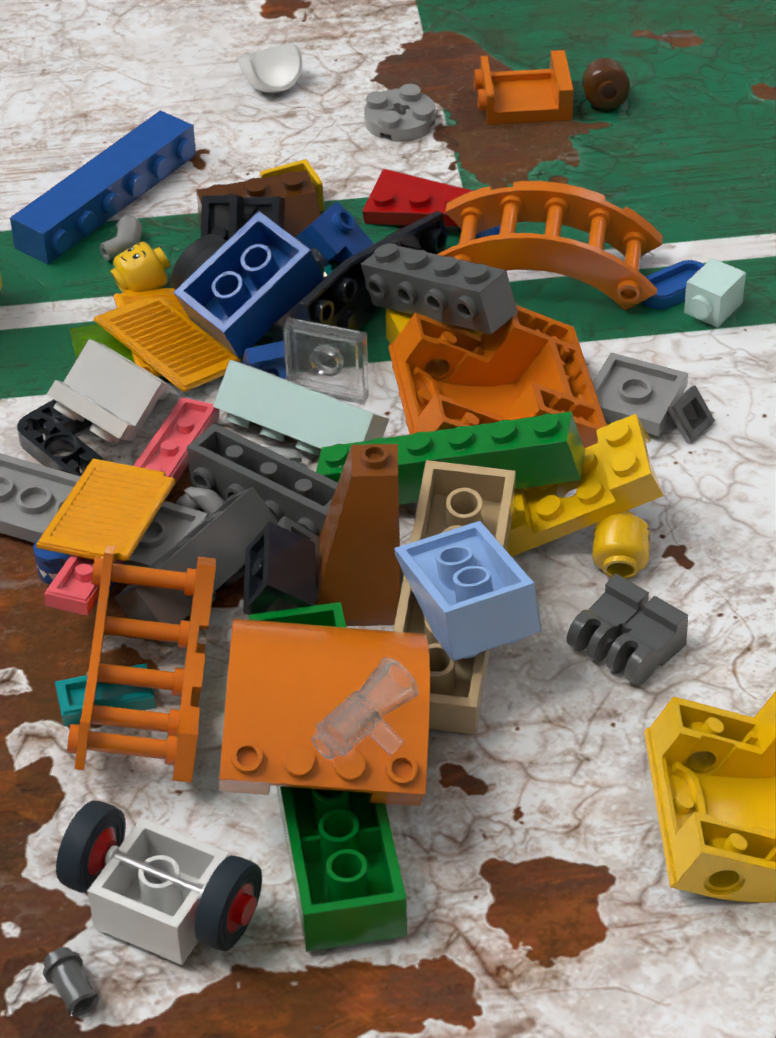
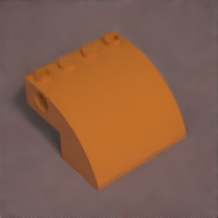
M516 305L518 311L516 315L492 335L483 333L481 337L415 312L394 343H391L388 347L409 435L417 432H431L459 426H473L501 420H515L571 411L585 449L598 443L596 430L607 425L574 327Z
M233 619L219 791L269 795L270 785L364 792L370 793V803L420 806L426 795L430 710V658L426 634Z

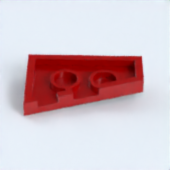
M383 168L362 210L364 223L409 225L438 211L443 213L445 226L459 227L445 213L447 203L473 190Z

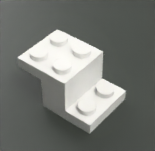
M89 339L64 382L55 380L47 395L57 401L53 407L54 409L73 420L77 419L83 422L86 418L93 423L89 429L90 431L111 443L113 441L119 444L121 440L134 441L159 399L165 401L173 386L106 345Z

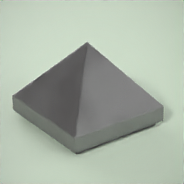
M696 385L691 386L667 407L686 443L692 442L715 421Z

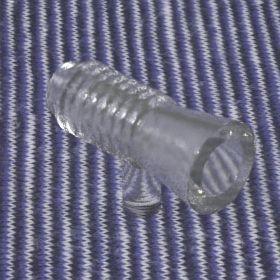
M384 657L360 690L351 693L346 700L316 725V733L311 737L316 750L325 758L333 760L337 755L345 756L369 734L392 756L405 741L382 717L418 696L419 689L415 679L401 663L390 657Z

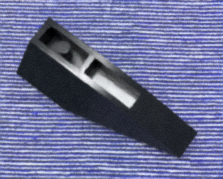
M436 211L346 259L272 325L275 343L285 341L289 354L288 362L317 371L330 357L334 356L382 308L372 303L370 293L366 288V280L361 263L373 255L378 247L385 244H396L397 246L423 250L437 255L447 245V232L445 230L443 213Z

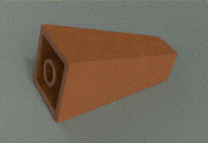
M398 444L351 445L319 535V599L315 602L314 606L341 602L346 626L395 625L401 593L400 564L394 548L400 547Z

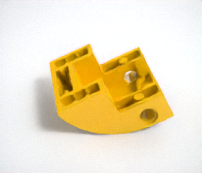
M776 691L755 717L673 696L652 725L644 731L669 885L671 888L730 901L776 902Z

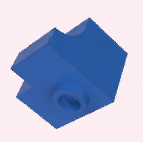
M338 201L295 237L311 250L319 267L329 261L342 263L374 244L355 222L352 214L345 210Z

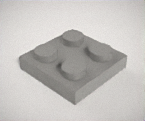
M611 352L593 381V386L606 422L613 423L637 414L646 432L659 436L671 416L667 407L678 399L687 387L688 373Z

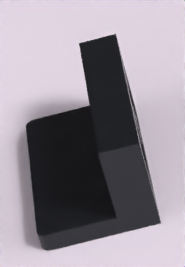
M270 521L249 544L245 552L243 613L247 615L265 613L278 598L300 608L314 606L315 543Z

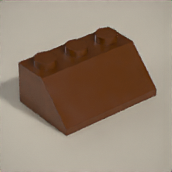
M307 170L300 172L291 171L283 175L266 178H251L247 181L226 185L216 184L209 188L196 190L200 229L202 196H280L285 199L284 230L294 238L321 215L316 190Z

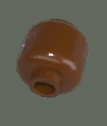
M601 58L593 61L587 66L582 76V86L586 99L592 106L600 110L618 108L629 96L631 85L627 72L621 63L614 59Z

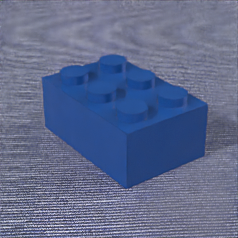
M259 211L173 293L194 323L240 359L244 355L245 349L251 348L261 339L275 322L324 278V275L309 248Z

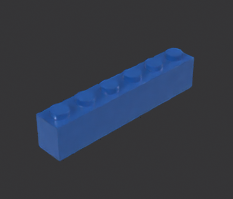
M161 110L11 216L10 224L14 248L39 261L50 264L196 155L194 125Z

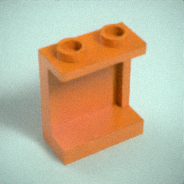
M565 50L551 51L550 69L490 72L488 56H480V69H474V88L477 91L478 111H485L487 125L572 120L574 89Z

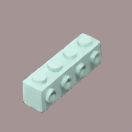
M233 360L229 361L213 407L227 412L225 420L246 428L249 427L250 422H254L262 426L260 434L282 442L286 435L297 439L296 448L318 456L322 447L383 438L389 419Z

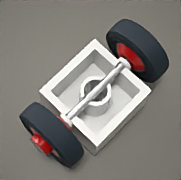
M90 801L75 814L64 833L58 850L56 875L59 882L67 888L88 894L95 929L180 965H183L198 941L213 949L227 951L235 946L243 936L256 910L262 888V871L257 864L240 856H230L227 851L142 817L124 840L126 831L124 813L117 807L103 801Z

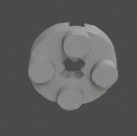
M405 84L400 89H391L383 92L374 91L366 97V106L364 108L365 126L371 134L381 138V132L391 135V141L404 142L415 140L429 133V126L432 123L435 125L436 106L433 100L421 93V88L415 84Z

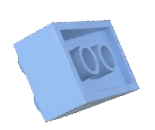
M481 521L394 548L396 558L436 640L452 661L461 658H472L482 651L503 644L516 643L524 637L541 632L535 583Z

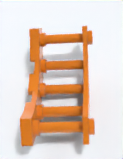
M518 181L513 183V187L492 190V186L480 188L447 203L445 213L460 227L461 235L458 245L437 255L454 257L458 260L476 264H485L489 267L506 271L539 270L562 274L600 290L625 311L657 294V288L639 272L641 256L661 246L663 235L651 223L627 206L622 209L605 201V195L563 183ZM520 222L546 223L544 234L515 232L517 223ZM562 225L589 233L588 244L560 237ZM500 226L499 235H490L476 239V234ZM604 241L624 255L625 260L623 261L604 251Z
M106 545L104 558H94L91 584L100 585L92 650L80 725L70 724L67 753L76 754L75 770H84L87 751L165 759L164 764L174 765L173 781L192 783L198 739L199 700L202 691L206 644L197 642L199 629L208 630L216 559L198 556L196 569L187 568V572L113 564L115 546ZM111 582L182 590L185 596H193L190 621L181 620L179 625L107 616ZM104 634L178 643L177 648L186 649L184 668L175 667V672L102 664L100 662ZM102 682L170 690L173 696H181L180 709H170V713L95 705L97 684ZM92 724L167 732V740L91 731Z

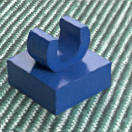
M285 341L247 348L245 349L242 363L286 379L287 372L285 368L289 357Z

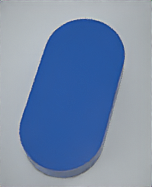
M684 260L646 276L657 288V294L642 301V303L653 309H666L685 301L687 281L704 264L695 260Z

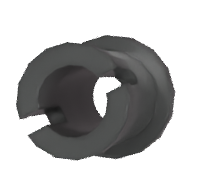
M61 947L49 953L44 959L43 965L45 968L43 969V976L47 982L55 985L66 1005L67 1012L73 1017L81 1016L91 1011L97 1005L99 996L94 992L81 969L83 960L79 953L72 951L68 947Z

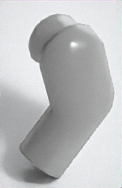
M131 215L122 217L116 226L118 228L117 236L100 244V252L106 261L113 260L118 254L140 243L142 225L137 218Z

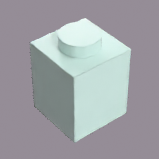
M711 258L687 281L684 313L718 328L743 303L746 272Z

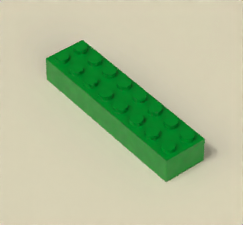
M341 602L249 615V620L346 628ZM276 786L306 952L406 937L407 899L386 804L370 803V793Z

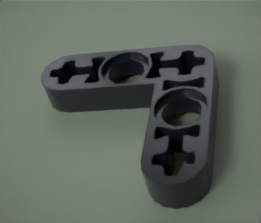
M55 399L28 413L19 420L17 430L20 446L43 466L82 476L92 459L104 460L98 453L75 436V434L93 423L86 418L81 422L77 419L73 420L60 415L62 413L53 408L57 402ZM67 449L72 451L66 456L58 457L52 455L58 450Z

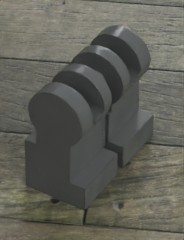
M615 574L605 584L603 595L588 610L581 611L575 617L568 630L566 640L568 645L578 651L587 648V655L597 662L606 658V667L615 673L625 668V679L635 685H641L648 680L658 665H665L686 646L688 614L655 595L649 600L648 591Z

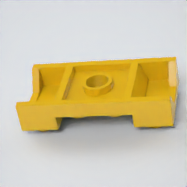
M637 414L596 430L598 443L585 448L581 481L515 489V504L507 552L511 557L598 523L610 515L623 513L664 496L650 462L646 446L650 439ZM577 488L574 495L564 498L569 491Z

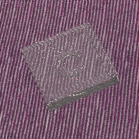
M287 318L283 325L286 380L338 400L364 405L369 396L367 333Z

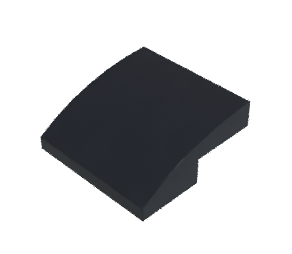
M202 196L200 238L208 234H216L228 241L259 211L284 229L285 199L280 196Z

